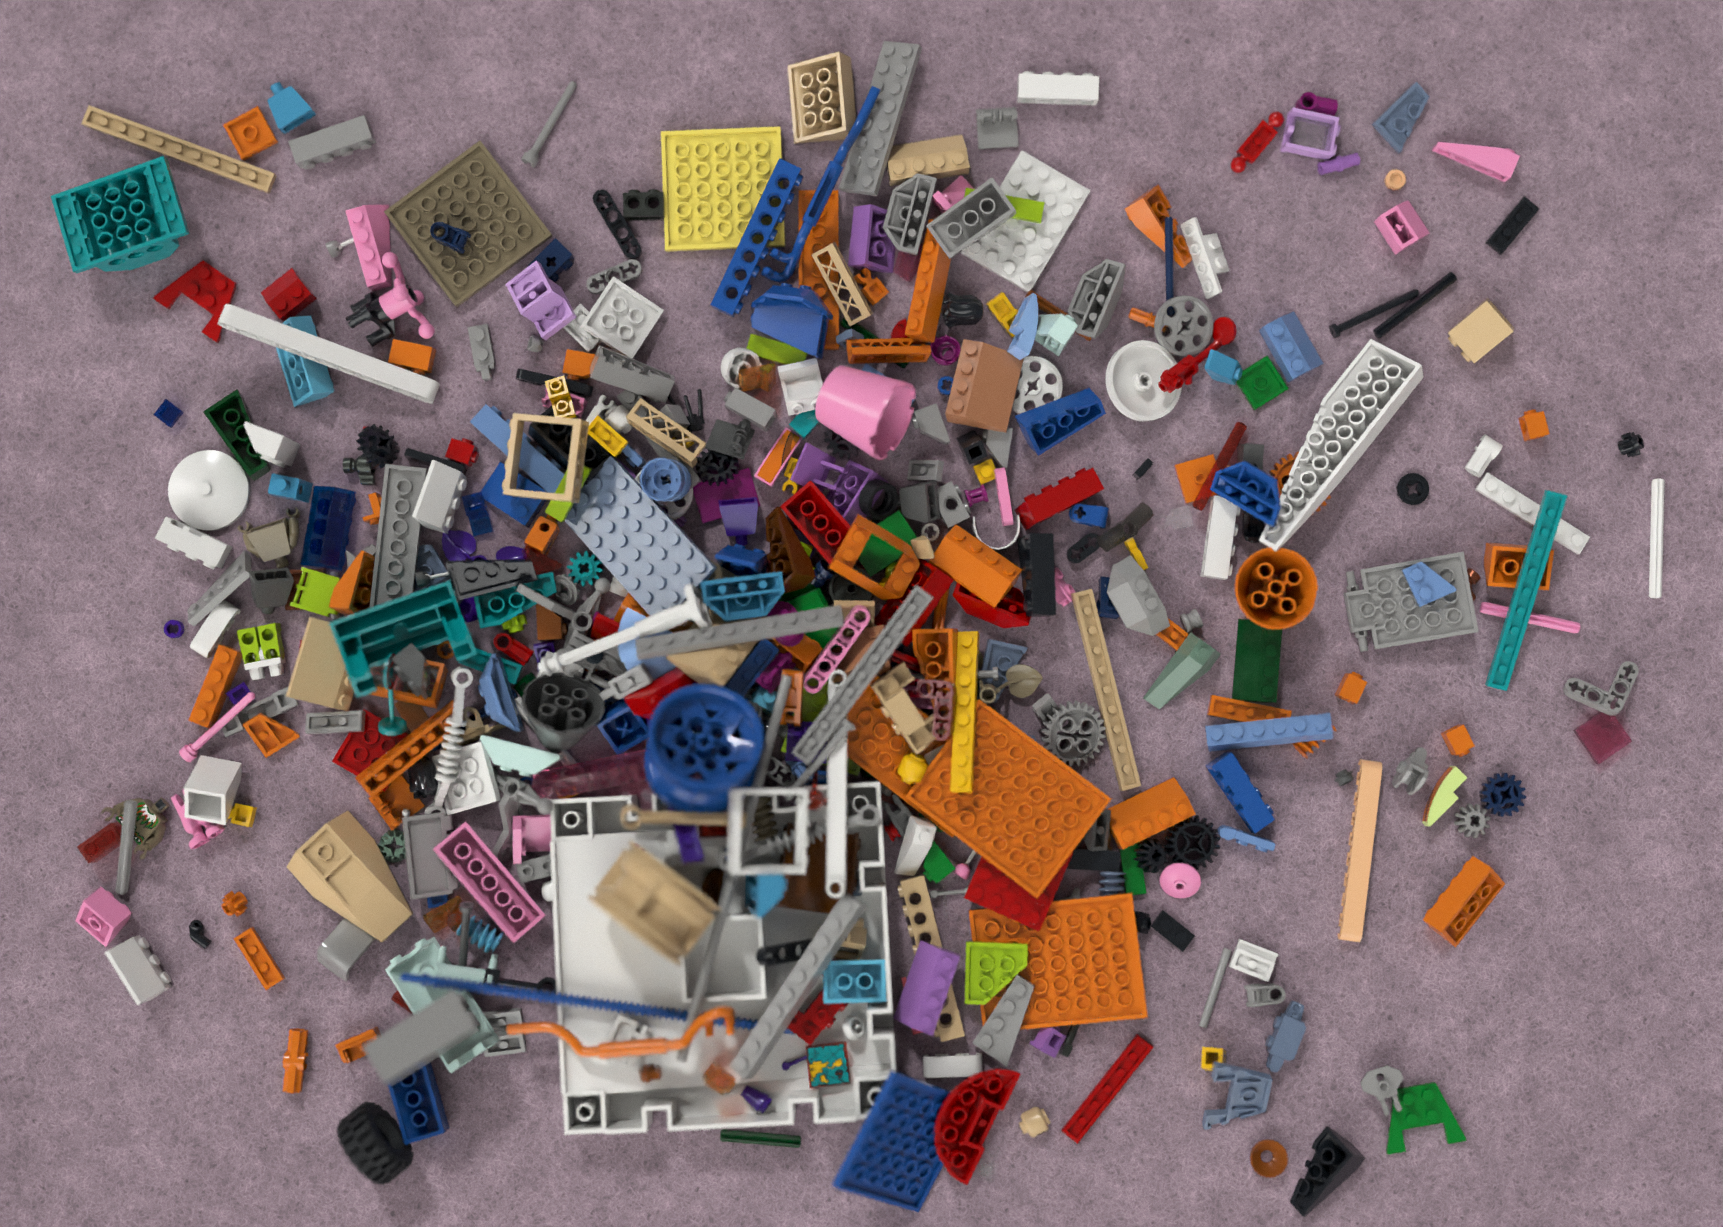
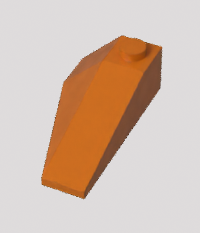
M1156 185L1125 208L1129 220L1165 252V218L1170 217L1167 209L1171 208V205L1160 186ZM1175 218L1173 219V260L1183 268L1192 260L1184 237L1177 235L1176 225L1179 224Z

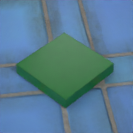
M1268 355L1244 369L1240 380L1236 382L1254 411L1289 389Z

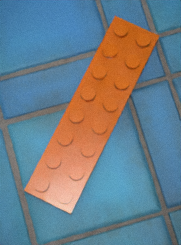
M798 190V232L803 224L802 218L816 190ZM838 190L832 191L816 227H812L799 259V288L800 285L812 287V290L820 296L833 315V320L828 322L824 350H839V344L836 342V336L839 335V306L812 254L836 242L839 248ZM828 251L818 256L822 264L830 265L831 256ZM831 270L829 275L831 282L839 284V272Z

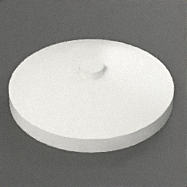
M1140 340L1131 342L1114 353L1106 370V388L1112 403L1122 414L1136 421H1153L1165 416L1175 407L1181 394V388L1169 393L1167 391L1163 392L1158 386L1162 373L1177 364L1170 352L1157 343Z
M214 450L199 451L184 458L174 469L168 486L169 501L175 514L187 525L205 531L220 530L233 524L245 511L250 498L249 478L241 464L233 457Z

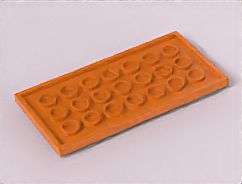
M876 675L848 712V720L856 726V729L848 732L847 757L953 838L954 834L905 798L916 782L912 784L903 782L901 780L902 776L899 775L897 770L903 756L913 751L901 734L897 735L891 726L893 724L891 718H886L880 709L882 704L870 686L880 679ZM915 706L923 720L929 717L917 706ZM935 739L918 754L924 757L927 753L946 744L947 741Z

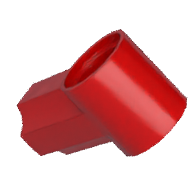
M499 633L494 638V646L523 666L527 664L534 653L533 650L507 633ZM503 636H506L509 640V644L505 648L499 646V639Z

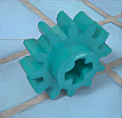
M588 551L584 552V556L577 552L578 558H570L573 565L567 566L568 569L572 570L568 577L575 576L576 578L573 582L579 583L581 581L582 587L586 586V582L593 586V579H600L597 573L604 571L598 568L602 562L600 560L595 562L596 555L593 554L589 557ZM587 564H589V572H583L582 574V569H580L581 566H587Z

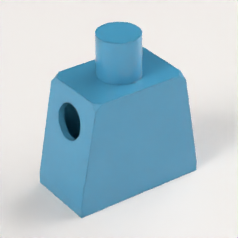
M277 82L270 87L274 96L267 101L275 122L283 134L288 133L316 115L313 109L292 86L284 89L282 84Z
M272 473L268 494L309 503L313 483ZM302 485V492L299 494V489Z

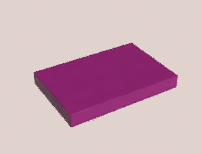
M749 468L739 470L738 474H733L734 480L727 479L728 484L720 482V486H717L716 482H714L710 486L708 481H706L705 483L700 482L693 487V493L703 524L722 518L718 500L757 497L758 507H761Z

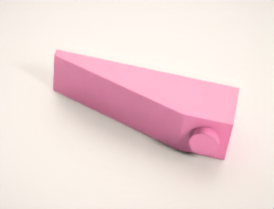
M1438 142L1432 149V151L1503 182L1511 178L1520 158L1519 155L1508 148Z

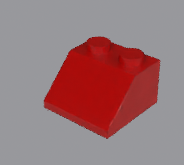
M293 268L289 269L261 292L266 303L283 322L289 317H295L317 299Z

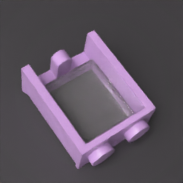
M1293 107L1287 113L1280 152H1289L1328 161L1336 153L1337 144L1334 143L1335 138L1340 133L1341 125L1338 124L1340 117Z

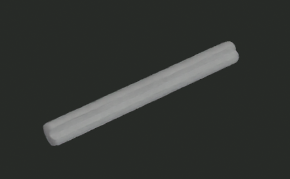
M131 799L124 802L115 892L120 895L128 893L137 811V801Z

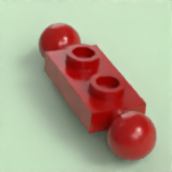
M1277 111L1271 113L1268 117V123L1262 120L1237 150L1240 157H1235L1230 163L1233 172H1243L1246 168V161L1252 165L1278 134L1274 128H1278L1284 123L1282 113Z

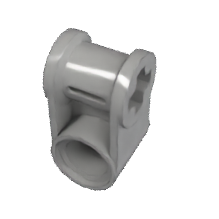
M1276 983L1244 985V989L1247 991V1007L1279 1004L1285 999L1284 989ZM1275 988L1279 989V996L1277 998H1271V990Z

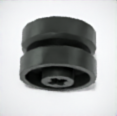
M853 566L852 569L871 579L865 570ZM835 573L830 580L829 594L833 603L834 600L872 601L874 598V594L838 573ZM851 586L852 588L855 587V591L849 592L848 588Z

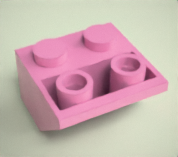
M1409 200L1396 205L1374 221L1395 255L1430 234Z

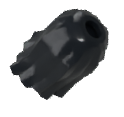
M949 292L946 298H944L943 304L948 305L944 313H942V318L946 319L944 324L949 329L957 325H974L982 319L983 304L976 296H958Z
M423 756L408 768L409 790L413 793L414 799H420V796L421 798H427L428 795L433 797L438 788L437 780L435 779V765L431 759Z

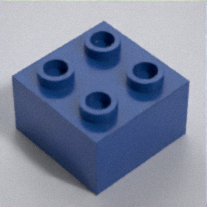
M624 698L606 707L601 721L596 725L617 755L647 739L648 735L646 718L634 715Z

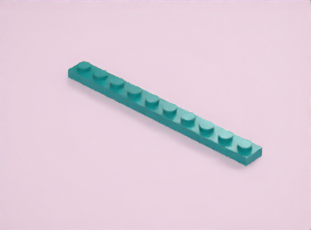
M1549 490L1544 492L1485 685L1504 691L1508 689L1568 495Z

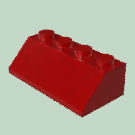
M810 480L780 507L830 564L851 526Z
M918 559L920 566L903 597L900 599H888L875 618V625H884L885 628L916 585L932 596L933 600L901 641L906 647L913 641L912 630L920 629L926 623L927 618L933 609L937 607L940 599L954 581L924 559Z

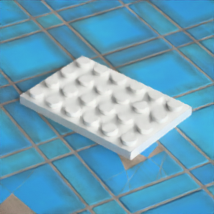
M1021 151L1002 182L1000 189L1008 196L1045 202L1041 223L1010 218L1001 226L961 251V254L1022 290L1029 292L1038 280L1090 193V190L1026 152Z

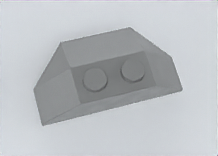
M917 173L893 189L883 230L898 251L914 255L918 254L937 178Z
M1106 259L1082 275L1068 308L1069 316L1073 317L1078 325L1076 333L1096 339L1108 327L1123 290L1125 264Z
M1130 555L1112 565L1106 593L1125 627L1150 636H1154L1168 628L1170 623L1165 607L1145 571Z

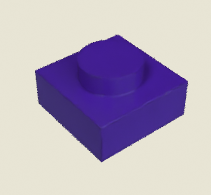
M242 682L228 691L226 695L235 706L251 691Z

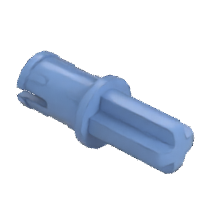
M785 761L790 766L791 773L797 776V778L806 770L804 762ZM812 776L808 779L805 785H809V783L812 781Z

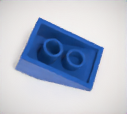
M500 462L478 495L529 528L547 500L504 495L502 483L505 479L506 470L505 464ZM518 473L517 490L547 492Z
M734 544V546L727 545L715 554L718 564L736 576L766 574L769 561L767 560V554L763 550L754 549L751 551L747 550L743 545Z

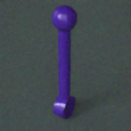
M808 1054L789 1063L783 1062L781 1065L782 1069L788 1070L790 1066L808 1059Z

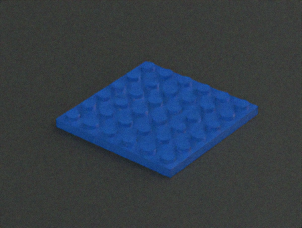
M891 1070L832 1185L839 1190L919 1212L943 1167V1163L939 1160L935 1148L934 1128L940 1107L951 1091Z

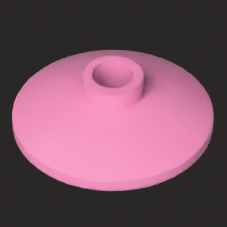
M1185 863L1171 864L1164 868L1160 875L1161 888L1166 894L1174 898L1191 897L1199 890L1201 885V877L1198 871Z

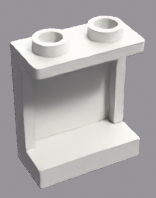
M817 358L777 367L788 415L815 410L817 398L823 385Z

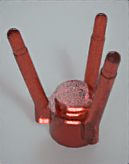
M818 771L814 772L812 790L809 793V799L811 800L810 804L807 805V808L813 811L820 810L822 806L827 807V797L824 799V795L817 790Z

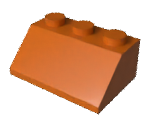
M1486 543L1483 563L1487 586L1515 588L1528 546ZM1552 549L1538 590H1549L1554 550Z

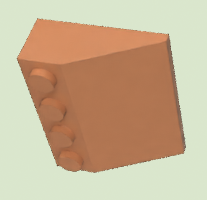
M963 339L945 413L947 422L1007 433L1024 358L1019 360L1006 350L984 342Z

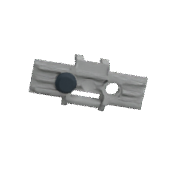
M576 631L564 653L592 643L594 640ZM617 646L574 662L589 670L584 679L585 681H591L604 689L608 688L606 684L608 681L595 675L596 670L601 672L606 670L615 676L627 671L624 663L620 660Z

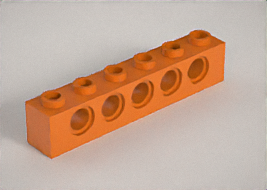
M453 700L355 777L356 781L371 798L442 742L444 734H450L444 729L446 726H451L446 723V718L452 716Z

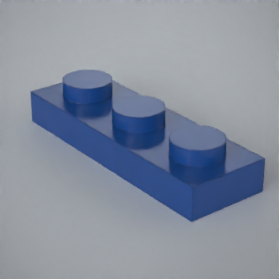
M767 639L760 640L725 686L741 697H744L778 653L779 649Z

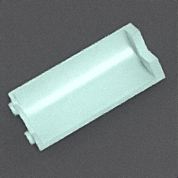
M435 937L429 940L421 939L415 944L416 948L403 957L401 955L394 957L390 960L391 965L385 969L413 1015L453 990V988L447 990V987L441 989L440 986L434 988L432 985L423 987L418 983L400 981L401 973L418 975V967L421 962L425 960L437 962L441 946ZM446 956L445 964H451ZM426 967L422 973L432 976L434 969ZM459 989L455 990L456 994L460 992ZM464 989L460 993L470 1006L467 1011L471 1010L480 1023L477 1027L479 1032L440 1056L450 1073L467 1064L500 1040L469 990L466 993Z

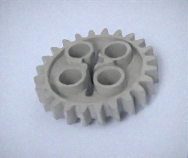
M1075 700L1074 704L1067 701L1066 707L1060 703V710L1053 708L1054 715L1047 714L1050 720L1049 722H1043L1047 726L1046 729L1041 730L1046 735L1041 740L1047 742L1043 747L1070 767H1072L1073 762L1080 766V760L1087 763L1088 756L1094 759L1093 752H1100L1097 746L1104 745L1100 741V738L1106 737V735L1101 733L1106 727L1100 725L1104 722V719L1099 717L1100 713L1094 711V707L1088 706L1085 702H1082L1080 705V702ZM1068 719V724L1062 727L1063 721ZM1087 720V725L1081 728L1082 723ZM1065 739V744L1059 747L1060 742ZM1084 740L1083 747L1079 748V743Z

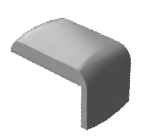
M344 918L318 948L317 961L347 982L349 970L376 938Z

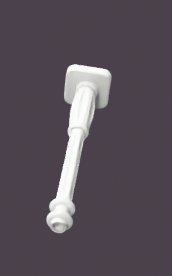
M693 583L685 585L684 590L687 601L684 604L657 612L641 621H636L635 626L560 655L555 652L551 659L542 657L541 662L538 663L539 671L542 675L551 676L556 669L562 672L566 665L638 637L645 638L664 632L690 619L694 620L702 629L712 627L707 605L703 603L702 592Z

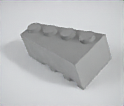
M600 345L590 366V378L631 391L637 395L647 396L652 401L658 403L660 401L666 403L675 382L674 376Z

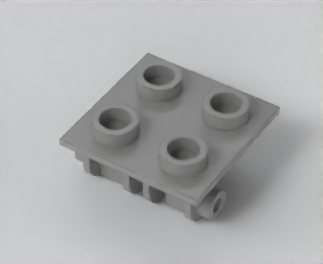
M1016 107L976 110L979 149L1018 147Z

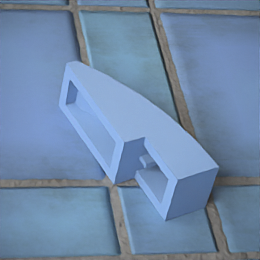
M1035 293L1024 298L1009 329V332L1015 336L1007 352L1019 360L1030 354L1037 332L1038 302Z

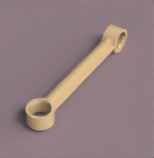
M630 804L623 807L620 812L623 825L629 829H635L641 823L725 825L728 827V811L726 813L641 811L638 806ZM629 811H636L639 813V817L634 822H626L624 820L625 814ZM742 811L741 829L746 827L747 813Z

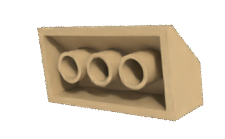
M963 135L892 146L887 162L890 186L901 185L917 173L937 179L969 174L970 165Z

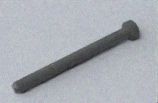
M464 901L459 905V910L462 912L458 966L467 967L470 914L474 911V903Z

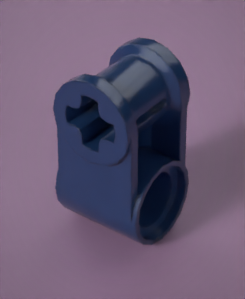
M435 222L430 228V233L437 243L464 254L467 240L472 236L470 233L443 222ZM445 229L446 232L444 236L437 237V231Z

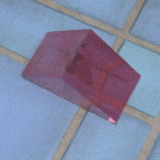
M923 243L920 244L917 255L902 251L898 253L893 272L908 282L913 279L918 271Z

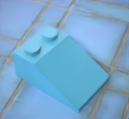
M885 960L831 961L823 972L824 1003L886 1002Z

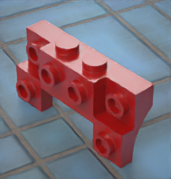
M822 988L804 1011V1014L798 1010L787 1028L811 1046L822 1030L833 1025L836 1021L834 1017L839 1010L842 1012L849 1003H824V991Z

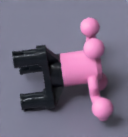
M393 252L385 253L382 257V263L387 268H393L396 276L394 280L395 287L382 296L369 292L365 295V298L352 304L350 307L353 314L346 317V321H350L348 325L353 329L366 320L375 322L380 329L366 336L368 343L374 347L385 339H391L396 336L394 319L408 311L410 316L416 318L421 324L418 330L419 335L424 339L431 338L435 333L434 327L415 308L423 303L424 295L421 291L412 290L409 285L405 284V278L396 254Z

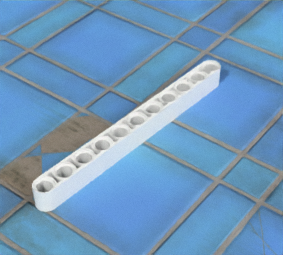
M225 304L218 321V325L230 331L426 403L432 404L440 386L437 381L230 304Z

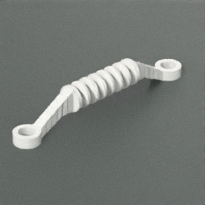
M457 667L451 674V680L455 685L454 708L452 716L446 718V723L451 726H446L444 729L450 734L443 735V738L448 740V742H443L441 746L447 750L440 751V754L445 756V758H439L438 762L444 765L437 766V770L442 773L435 775V779L439 780L433 803L426 808L425 814H430L433 810H440L446 816V811L442 805L450 783L456 780L455 776L450 775L457 773V769L452 766L459 764L453 758H459L460 753L455 750L462 749V746L456 742H462L463 738L458 736V734L465 733V730L459 727L466 726L467 721L462 719L465 688L473 680L471 671L466 667ZM461 672L467 674V679L464 682H458L456 678Z

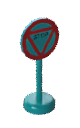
M395 653L388 655L384 666V686L388 690L389 717L382 719L378 724V731L387 736L400 735L407 730L405 719L394 714L393 687L397 672L393 669L395 664L392 658L396 656Z

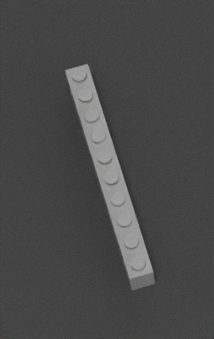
M844 893L729 1065L742 1078L751 1079L755 1077L867 908V905L854 895Z

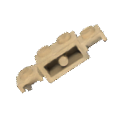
M902 661L870 686L882 704L880 708L886 718L890 717L893 721L891 726L897 735L901 734L912 751L917 755L936 739L932 731L934 714L923 720L905 690L902 689L915 679ZM944 725L943 729H939L940 734H943L947 731L944 729Z

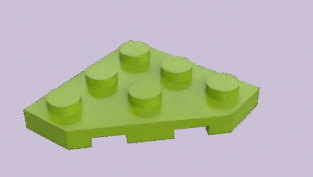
M966 941L965 1004L986 1005L1028 965V943Z

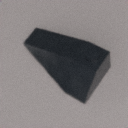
M1328 1126L1314 1141L1312 1149L1316 1151L1312 1161L1306 1160L1304 1166L1308 1168L1305 1178L1298 1180L1290 1203L1303 1217H1306L1345 1182L1366 1159L1351 1142Z

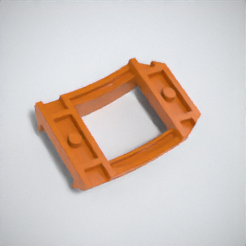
M857 514L828 568L874 594L879 599H900L903 597L920 566V562L909 544ZM871 534L902 552L883 587L852 569Z

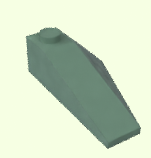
M1190 632L1143 699L1158 709L1162 708L1207 673L1221 653Z

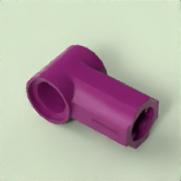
M1306 92L1296 101L1295 108L1335 116L1338 103L1335 99L1319 97L1312 92ZM1303 100L1307 101L1310 107L1304 106Z

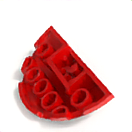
M994 1069L976 1073L956 1086L941 1105L934 1128L935 1148L939 1160L943 1163L948 1173L959 1182L968 1185L985 1150L983 1143L999 1110H1004L1021 1075L1020 1072L1009 1069Z

